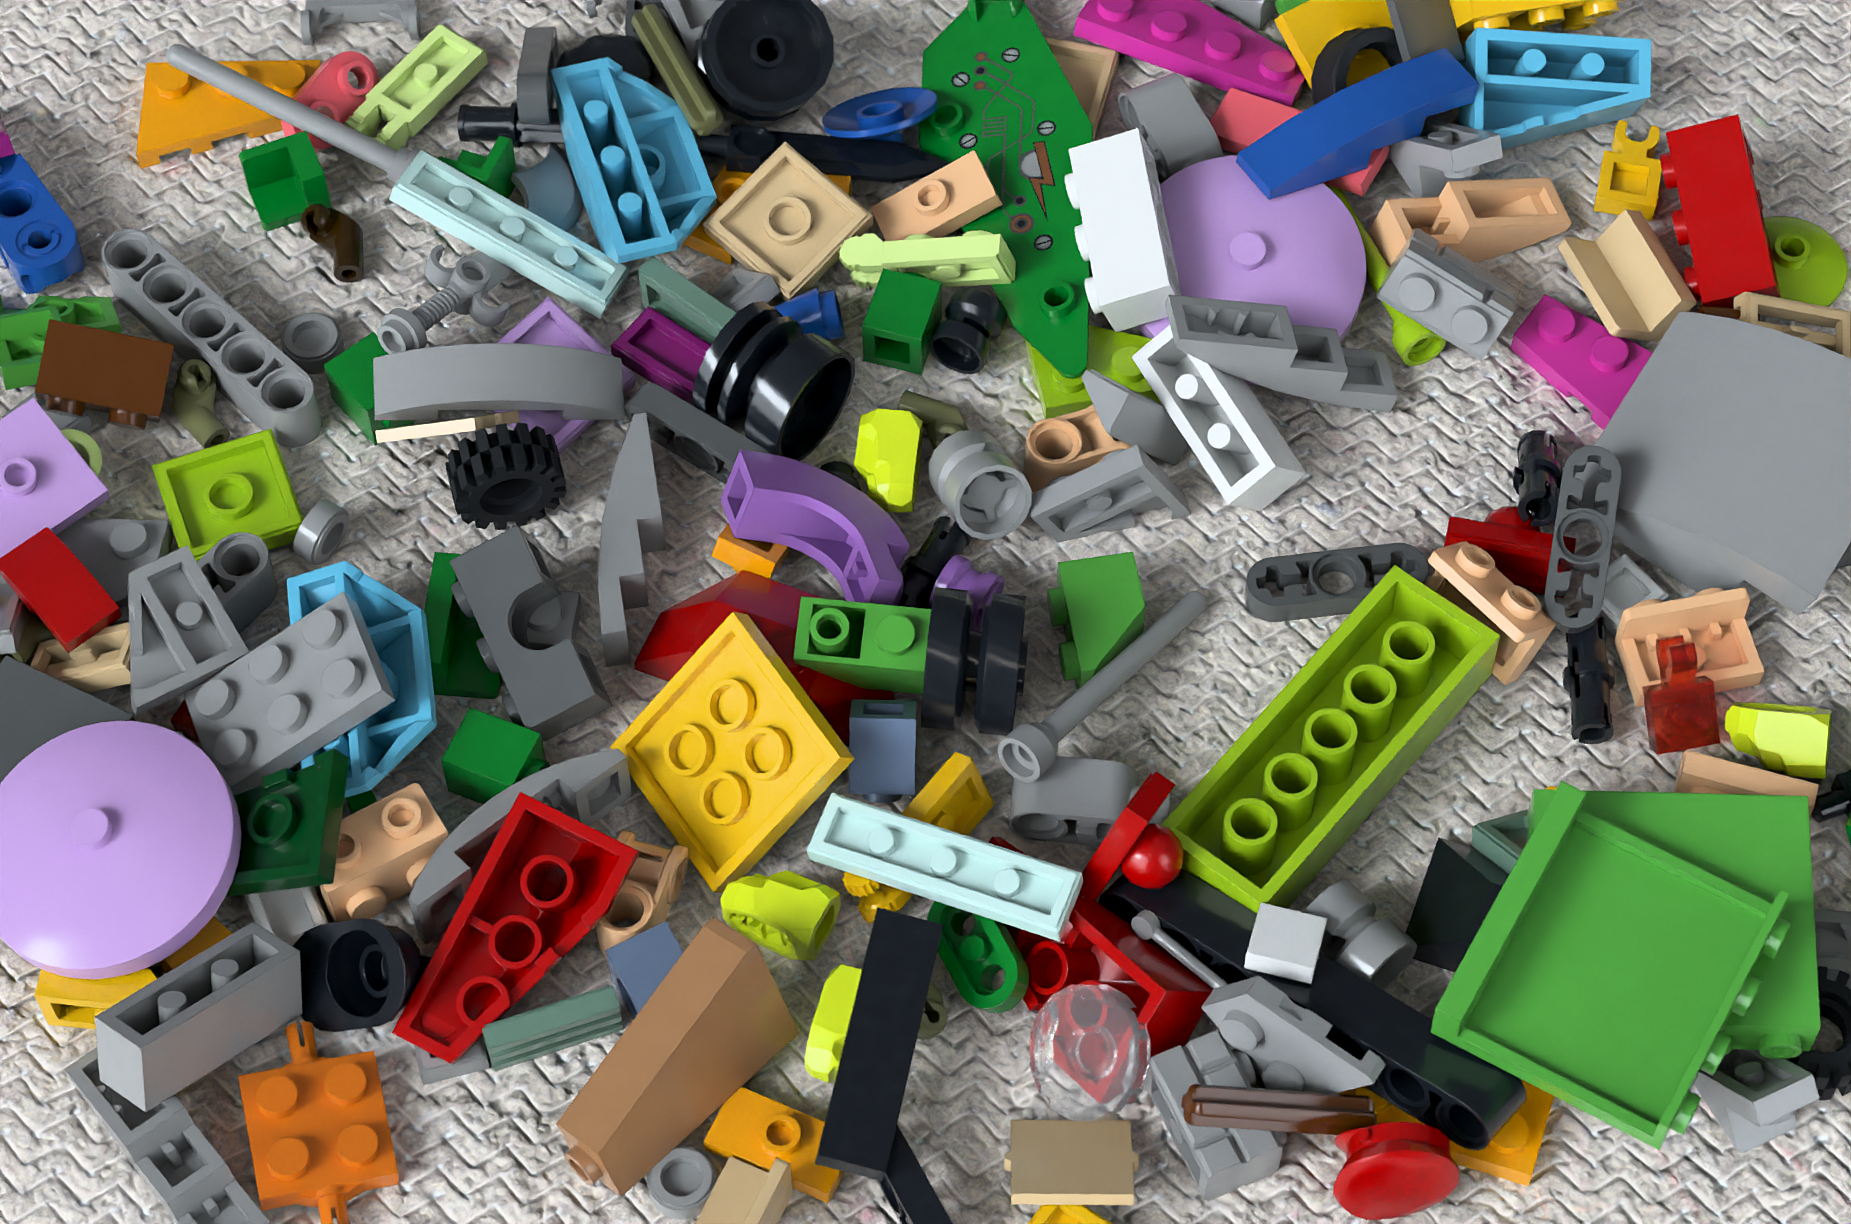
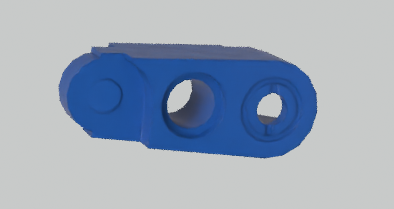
M15 153L0 158V257L17 286L26 294H38L46 290L47 286L62 282L69 276L82 272L86 262L73 223L20 153L17 155Z

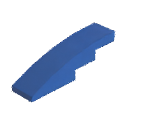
M1442 48L1392 66L1331 95L1290 118L1240 151L1237 155L1236 163L1268 200L1367 169L1373 150L1420 136L1426 117L1473 103L1479 83L1446 48Z

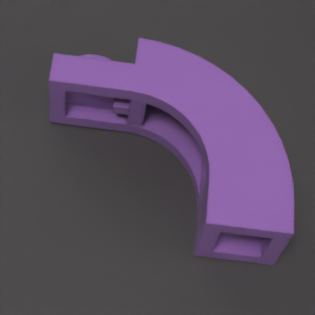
M740 449L720 498L734 538L777 543L812 557L827 568L837 579L846 601L894 606L899 604L903 593V576L899 569L910 545L899 526L876 502L844 480L812 465L779 455Z

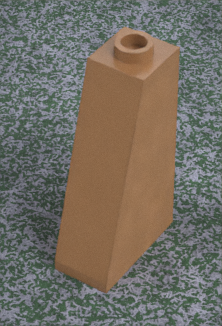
M712 917L704 924L558 1120L556 1125L570 1148L564 1154V1157L572 1170L584 1182L592 1186L599 1180L622 1197L799 1034L756 943L715 917Z

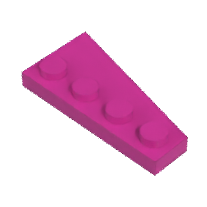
M1088 0L1076 19L1074 36L1226 92L1232 87L1293 108L1307 84L1302 71L1290 51L1199 0Z
M1546 294L1513 334L1510 348L1566 398L1575 396L1591 410V420L1603 430L1652 355V352L1626 338L1612 336L1603 325Z

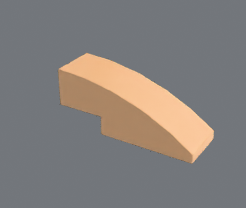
M1550 177L1448 181L1439 197L1387 199L1368 231L1390 268L1416 227L1437 239L1440 247L1447 245L1476 263L1534 245L1567 231L1572 222Z

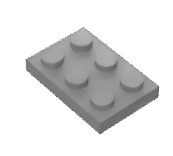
M345 592L338 594L184 694L203 752L215 764L235 795L263 785V776L283 768H291L395 701L358 604Z

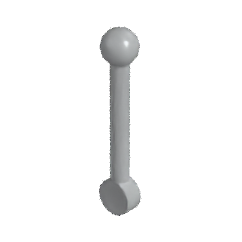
M1142 910L1132 919L1131 926L1138 937L1144 940L1152 938L1212 989L1229 985L1163 931L1158 917L1153 912Z

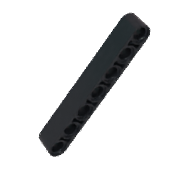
M1182 868L1179 876L1161 889H1146L1131 884L1123 873L1101 894L1098 900L1099 904L1130 925L1132 919L1142 910L1153 912L1158 917L1163 931L1228 984L1260 976L1287 994L1293 1003L1304 1009L1311 1010L1333 1025L1325 1038L1357 1059H1362L1368 1050L1378 1055L1386 1065L1374 1084L1364 1087L1423 1124L1442 1131L1449 1140L1459 1146L1476 1151L1484 1149L1526 1100V1090L1520 1078L1431 1033L1432 1019L1319 952L1311 984L1244 968L1246 953L1257 914Z

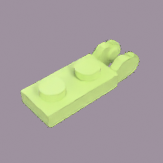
M439 24L365 95L366 101L354 111L352 116H349L344 125L372 137L376 133L381 119L388 123L373 139L398 151L401 146L405 147L409 136L414 137L488 64L486 50L446 26Z
M974 230L966 232L962 236L935 238L925 234H914L907 236L904 240L882 241L874 233L863 234L861 237L856 234L855 237L849 236V239L844 240L843 245H840V251H838L840 261L845 269L849 268L851 278L857 286L860 285L861 289L867 288L869 290L871 287L876 289L883 268L901 273L914 272L921 274L928 279L942 282V288L1011 284L1012 281H1015L1016 261L1001 234H992L987 231Z

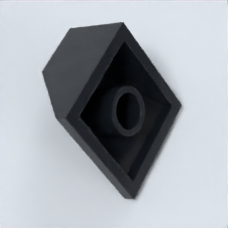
M1438 837L1406 930V934L1418 945L1412 959L1456 972L1509 874L1478 850Z

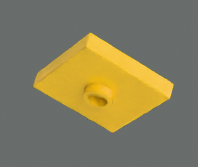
M1309 0L1281 14L1274 20L1311 90V77L1316 58L1328 41L1349 30L1377 27L1394 29L1386 0ZM1364 49L1358 52L1349 65L1346 77L1347 87L1390 68L1387 59L1374 49Z

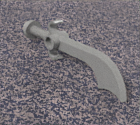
M549 143L547 155L538 165L525 171L512 173L510 180L521 192L527 210L566 232L575 225L583 208V200L567 154L556 143ZM443 244L435 246L429 255L424 272L432 284L444 289H441L440 292H437V294L433 295V297L429 298V300L412 312L403 308H395L382 318L381 327H379L377 332L381 346L388 354L425 348L427 344L425 331L429 330V328L433 327V325L437 324V322L441 321L451 312L462 315L470 314L473 320L487 327L501 324L510 303L504 302L500 307H491L485 304L482 298L484 294L515 271L483 252H479L475 256L462 257L457 261L455 268H446L439 264L444 251Z

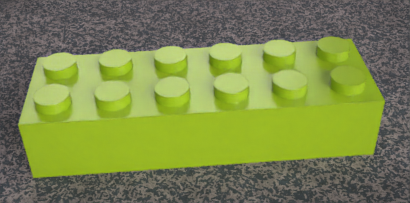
M1394 565L1161 824L1170 828L1181 842L1185 853L1182 869L1258 914L1261 902L1288 909L1491 676L1500 635Z

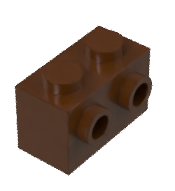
M49 319L35 388L36 399L47 401L45 410L51 413L83 418L84 408L109 413L108 423L130 429L145 430L146 421L156 423L160 421L174 344Z

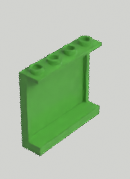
M1561 781L1436 1006L1431 1033L1660 1150L1670 1129L1681 1135L1685 1133L1702 1099L1701 1096L1691 1092L1700 1071L1702 1070L1712 1076L1716 1073L1732 1041L1731 1037L1721 1033L1731 1012L1742 1017L1746 1015L1763 981L1751 974L1761 954L1773 960L1776 957L1792 925L1791 921L1781 917L1790 893L1780 889L1772 904L1583 811L1582 807L1586 793Z
M1533 789L1527 814L1528 840L1556 790ZM1581 790L1586 793L1582 807L1583 811L1772 904L1780 889L1790 893L1781 917L1791 921L1792 925L1774 960L1761 954L1751 974L1763 981L1746 1015L1742 1017L1731 1012L1721 1033L1732 1038L1725 1055L1730 1053L1732 1049L1759 1050L1760 1055L1767 1058L1787 1059L1800 1055L1802 1051H1810L1821 1029L1808 796Z

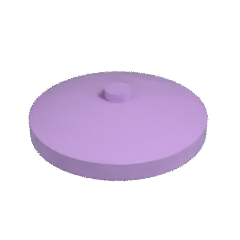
M1237 155L1217 157L1198 162L1175 173L1160 184L1182 296L1287 306L1291 325L1337 329L1340 343L1342 342L1356 319L1366 283V255L1360 232L1352 215L1330 188L1320 183L1268 200L1236 163ZM1169 318L1139 325L1138 328L1145 337L1153 339L1170 325ZM1245 380L1247 385H1258Z
M109 721L83 726L51 739L25 757L0 783V938L16 954L30 964L53 974L76 979L113 978L145 969L167 958L193 939L209 922L226 897L238 866L241 849V825L237 804L229 785L215 764L198 746L184 736L165 727L138 721Z

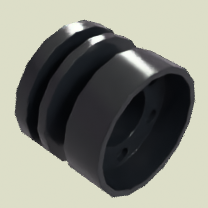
M764 301L752 302L730 319L707 350L695 380L693 389L694 407L738 433L745 432L746 438L765 448L771 454L801 461L821 443L840 416L852 388L855 376V359L848 351L816 332L803 334V328L796 320L789 316L783 317L776 308Z

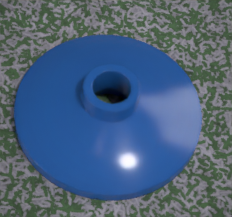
M904 87L876 91L852 98L833 107L823 116L822 125L827 134L835 137L853 140L873 139L902 142L904 140L903 131L919 124L937 109L938 100L933 91L925 88Z

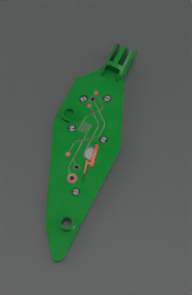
M967 0V7L923 51L921 88L931 90L936 94L938 107L930 116L919 123L918 144L923 152L943 159L948 164L975 150L1003 205L964 225L962 229L964 233L981 230L992 234H1001L1016 261L1015 281H1012L1011 284H992L1014 329L1063 377L1069 379L1078 378L1088 368L1090 303L1085 289V279L1090 277V260L1086 262L1083 260L1077 245L1074 228L1083 224L1080 209L1075 210L1070 202L1065 185V175L1073 173L1069 149L1093 142V127L1025 4V0Z

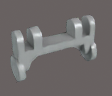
M306 0L305 10L301 11L303 44L314 45V35H321L324 27L329 24L377 21L397 22L402 25L404 31H409L411 40H420L421 27L418 0Z

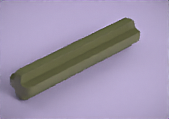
M644 5L642 11L633 14L632 25L690 127L695 129L700 136H709L713 129L722 126L723 114L665 14L659 11L657 5Z

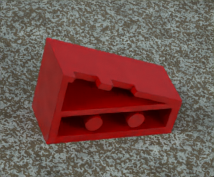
M1736 114L1666 132L1670 152L1659 155L1667 190L1678 188L1682 209L1671 211L1679 246L1690 244L1694 265L1683 269L1686 285L1696 301H1702L1703 306L1734 308V297L1745 291L1781 298L1770 239L1767 235L1762 213L1761 194L1759 189H1757L1752 167L1754 165L1752 149L1739 115Z

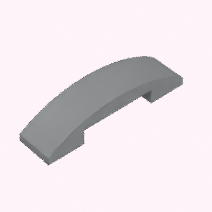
M476 343L413 349L373 358L375 420H437L439 410H561L562 420H623L625 415L621 358L603 353L540 344Z
M613 749L563 761L509 786L471 813L440 844L424 866L411 891L409 902L418 937L425 944H428L447 930L520 792L591 826L633 796L627 757L619 749Z

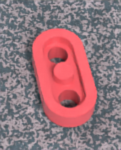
M345 51L325 60L292 99L345 124L349 116H352L354 111L366 101L365 95L380 82L379 75L374 64L365 55L355 51ZM349 71L353 72L358 80L357 89L352 87L348 81ZM281 120L285 137L303 132V130ZM307 133L315 153L333 146Z

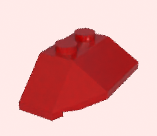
M745 570L661 612L634 662L635 670L669 682L732 612L748 614L845 746L849 747V722L852 699L895 700L893 691L860 688L794 663L793 658L801 596L822 597Z

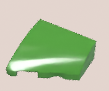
M0 295V372L5 389L10 390L37 383L49 319L122 334L120 322L111 297L85 296L76 299H65L59 296L38 295L35 302L30 304L27 309L3 308Z

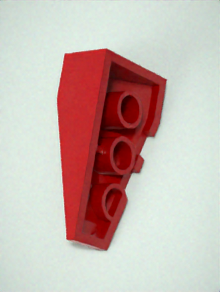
M520 792L394 1027L392 1034L454 1065L483 1036L482 1028H484V1025L499 1021L609 913L640 852Z
M992 836L989 841L991 844L1025 854L1001 837ZM1081 894L1077 897L1060 942L1005 924L1029 971V984L1023 1000L1030 1011H1039L1054 1038L1049 1043V1046L1058 1062L1103 1104L1113 1103L1144 1079L1147 1061L1152 1056L1179 1045L1182 1047L1186 1045L1204 1013L1201 1007L1213 991L1208 984L1152 939H1141L1134 933L1129 923L1098 902L1092 903Z

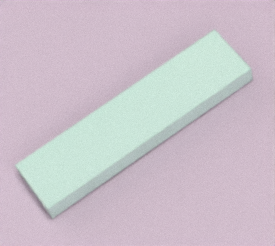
M420 150L393 186L389 198L394 203L599 319L625 283L631 270L626 265L616 263L603 252L423 150Z
M831 792L806 850L809 860L1059 942L1083 885V876L1080 872Z

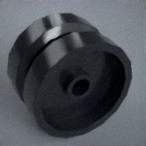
M725 0L701 29L693 49L694 66L722 112L723 117L744 126H772L792 118L825 85L834 62L833 34L824 13L811 0ZM757 48L763 50V59L759 57Z
M935 587L927 642L921 727L954 731L962 722L965 693L976 692L974 724L979 733L1007 736L1014 728L1017 696H1023L1029 640V637H1023L1026 596L993 593L986 601L982 632L972 631L974 601L969 591Z

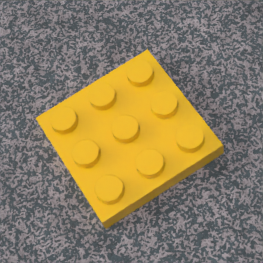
M732 612L610 746L612 750L619 749L627 757L629 774L679 845L688 847L689 859L711 890L718 893H723L728 883L744 877L855 759L748 614Z

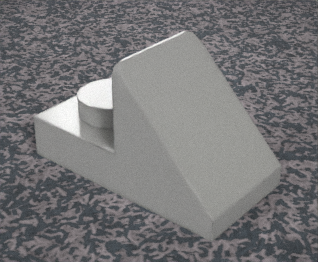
M1429 118L1425 119L1420 136L1389 145V157L1415 198L1439 197L1448 181L1471 180L1470 176L1480 172L1479 165L1503 158L1500 134Z
M1732 1049L1730 1053L1724 1055L1714 1076L1701 1070L1694 1083L1732 1145L1739 1152H1747L1793 1130L1796 1127V1110L1820 1099L1812 1073L1786 1059L1764 1057L1760 1055L1759 1050Z

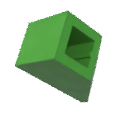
M1133 552L1058 562L1057 588L1047 589L1048 610L1052 626L1063 625L1066 642L1058 644L1064 681L1075 680L1076 689L1078 690L1143 633L1146 605Z
M801 596L793 658L794 663L864 689L923 694L931 609Z

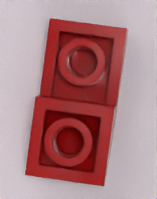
M45 527L0 558V574L29 611L39 616L67 653H70L122 617L119 606L48 527Z

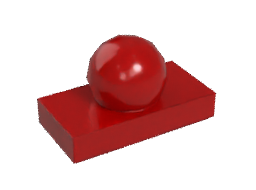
M1516 505L1500 507L1490 512L1483 522L1453 516L1449 517L1444 547L1463 541L1476 545L1493 558L1495 568L1514 585L1525 588L1533 593H1545L1553 534L1543 533L1540 531V527L1531 526L1530 512L1526 522L1520 518L1518 506ZM1563 536L1566 548L1574 554L1576 538ZM1561 563L1558 564L1557 572L1559 573L1571 570Z
M1157 771L1154 774H1149L1082 871L1083 885L1079 894L1094 903L1120 867L1131 884L1146 889H1161L1179 876L1185 855L1180 840L1170 828L1150 823L1174 788L1175 784Z

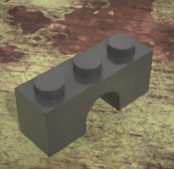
M517 525L450 560L458 579L457 582L451 584L453 595L463 613L468 618L473 616L476 618L484 636L476 641L477 647L489 670L493 674L501 673L509 691L508 694L502 696V701L507 714L514 724L541 733L542 740L547 741L613 706L587 649L571 638H567L544 650H532L529 646L527 626L530 617L542 604L561 595L540 546L533 536Z

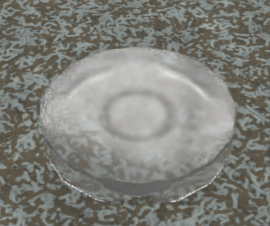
M1069 985L1051 995L1037 1013L1029 1038V1066L1038 1092L1051 1109L1072 1121L1110 1120L1119 1115L1116 1113L1120 1112L1126 1104H1133L1143 1091L1150 1070V1037L1145 1023H1138L1136 1014L1131 1009L1137 1007L1126 994L1108 985Z

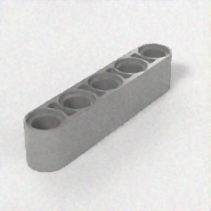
M129 228L119 230L108 237L103 244L101 254L113 294L118 302L163 342L174 344L173 351L184 361L200 359L206 362L211 368V373L216 377V390L262 431L272 428L278 444L291 448L300 447L312 442L320 434L323 423L313 381L303 369L150 234L140 229Z

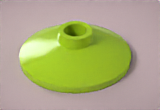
M1787 216L1764 218L1767 235L1770 239L1781 298L1825 307L1833 304L1844 288L1848 273L1846 257L1837 241L1821 227L1803 219Z

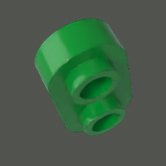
M934 901L929 910L927 921L943 925L937 952L961 996L972 1006L990 1013H1003L1014 1008L1027 991L1029 971L1005 924ZM974 916V928L968 935L964 936L963 924L967 918ZM1004 970V982L999 989L994 990L992 986L993 978L998 971Z

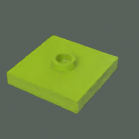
M272 428L151 465L178 547L180 549L187 545L196 561L200 560L221 539L234 533L254 534L263 540L268 550L292 543L304 520Z

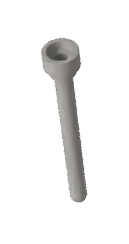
M174 44L167 50L166 59L171 66L388 172L386 178L395 183L420 150H422L416 146L412 150L401 146L397 151L184 45Z
M1190 591L1185 594L1041 723L1020 724L999 742L997 748L999 759L1004 768L1013 777L1026 783L1034 782L1055 763L1058 742L1197 619L1207 607L1205 596L1198 591Z

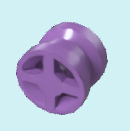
M957 554L948 561L936 580L929 599V609H932L935 587L968 590L974 601L972 631L979 632L983 628L986 601L993 593L1002 594L1005 579L993 571L983 574L975 570L969 559Z

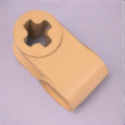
M1091 405L1086 409L1055 418L1043 419L1029 429L1026 438L1023 474L1031 487L1032 493H1035L1045 488L1049 482L1058 477L1073 475L1100 462L1104 456L1113 451L1128 449L1132 446L1110 436L1104 429L1094 405Z
M622 830L619 834L618 841L638 850L640 854L609 913L596 925L599 948L606 958L605 950L665 922L670 907L676 901L685 879L689 860L688 847L675 845L673 849H668L636 840L635 833ZM625 918L639 921L633 926L626 928L612 925L618 920Z

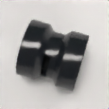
M963 288L956 290L945 308L947 320L940 322L935 327L928 341V348L932 356L950 370L963 374H974L980 372L985 366L991 354L989 342L996 340L1000 336L1007 322V313L1004 307L987 293L976 289Z

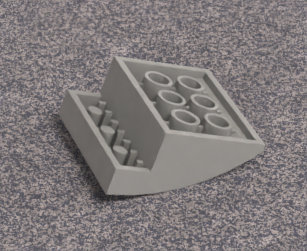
M1680 311L1594 444V446L1603 447L1613 453L1621 466L1622 475L1613 538L1697 593L1709 588H1722L1725 591L1736 589L1745 580L1795 614L1800 615L1818 598L1851 542V358L1775 329L1732 318ZM1587 462L1584 472H1577L1574 478L1583 480L1584 483L1581 505L1578 506L1568 501L1566 507L1570 510L1589 508L1606 515V506L1593 508L1598 484L1600 482H1610V479L1599 473L1598 463Z

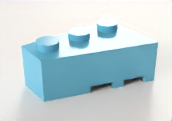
M1476 27L1462 45L1465 61L1461 65L1479 83L1474 102L1459 107L1458 125L1500 134L1502 150L1631 117L1651 97V39Z

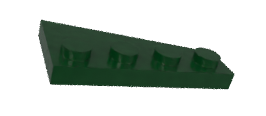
M333 748L314 756L315 764L296 772L283 768L263 776V785L238 795L233 794L240 816L241 849L238 866L226 897L333 884L349 763L347 756Z

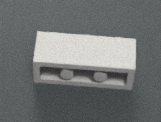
M1136 128L1069 149L1073 173L1065 175V185L1073 208L1075 210L1080 209L1083 224L1075 226L1074 230L1083 260L1085 262L1090 260L1093 276L1085 279V289L1093 312L1095 314L1103 312L1115 332L1167 318L1165 302L1168 295L1182 296L1154 156L1139 129Z
M1170 325L1132 356V359L1228 505L1260 512L1307 474L1245 380L1222 372L1208 363L1177 349Z

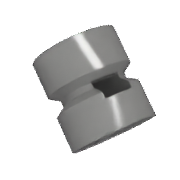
M974 429L958 431L945 438L934 450L928 464V479L934 492L944 506H947L951 516L963 531L971 537L983 540L997 539L1015 531L1026 519L1032 504L1031 487L1024 474L1010 459L1005 449L990 434Z
M1348 879L1340 880L1317 896L1303 913L1327 918L1320 948L1322 954L1386 991L1409 965L1418 945L1389 917L1376 920L1374 918L1377 908L1375 904Z

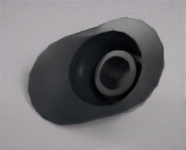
M361 918L323 924L307 930L293 945L294 948L300 951L302 1014L300 1016L304 1021L313 1023L314 1027L321 1031L341 1032L382 1026L394 1020L399 1011L405 1009L432 957L422 956L412 936L397 926L384 925L379 920Z

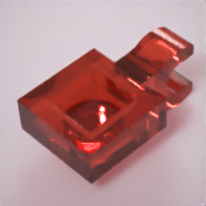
M1682 635L1656 639V655L1661 683L1642 686L1649 749L1658 755L1719 744L1720 737L1714 682L1705 675L1695 677L1698 663L1694 642L1684 643Z

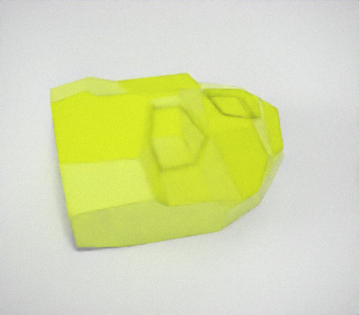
M877 408L860 417L854 466L857 468L858 474L867 482L869 498L887 512H913L921 465L923 421L910 411Z
M1734 702L1726 711L1724 729L1730 734L1735 749L1755 756L1766 770L1781 771L1787 776L1825 779L1827 776L1832 710L1780 703Z
M789 870L772 874L769 877L757 873L753 876L741 877L736 881L728 883L720 898L723 919L734 930L752 942L794 960L814 961L834 929L841 908L839 892L825 884L817 883Z
M843 964L832 969L824 983L812 1021L804 1058L805 1070L812 1077L827 1083L835 1080L862 970Z

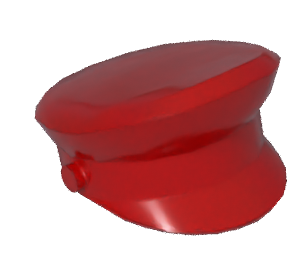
M1405 1121L1386 1122L1365 1128L1346 1130L1335 1137V1145L1346 1154L1347 1161L1342 1166L1335 1180L1333 1195L1346 1211L1364 1220H1386L1425 1210L1442 1202L1454 1191L1460 1182L1458 1165L1451 1158L1449 1138L1442 1131L1426 1124Z

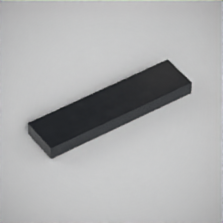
M877 908L814 1164L883 1181L941 938L942 924Z

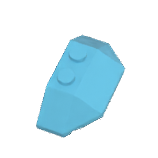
M608 57L551 69V82L568 161L601 252L619 264L677 250L716 205L717 196L690 125L676 101L646 81L622 71V66Z
M342 561L288 578L287 592L290 626L342 592H345L356 601L395 698V701L301 761L302 769L315 764L314 756L333 748L347 756L349 763L344 798L372 790L437 726L426 614L421 608L385 585L363 574L361 570L352 564Z

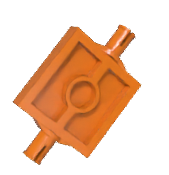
M301 1021L304 1046L300 1045L297 1024L292 1023L285 1028L291 1063H287L281 1068L238 1076L261 1211L290 1205L318 1207L321 1224H333V1218L337 1219V1224H350L346 1201L351 1200L364 1191L399 1185L398 1169L375 1052L373 1050L335 1058L318 1057L313 1023Z

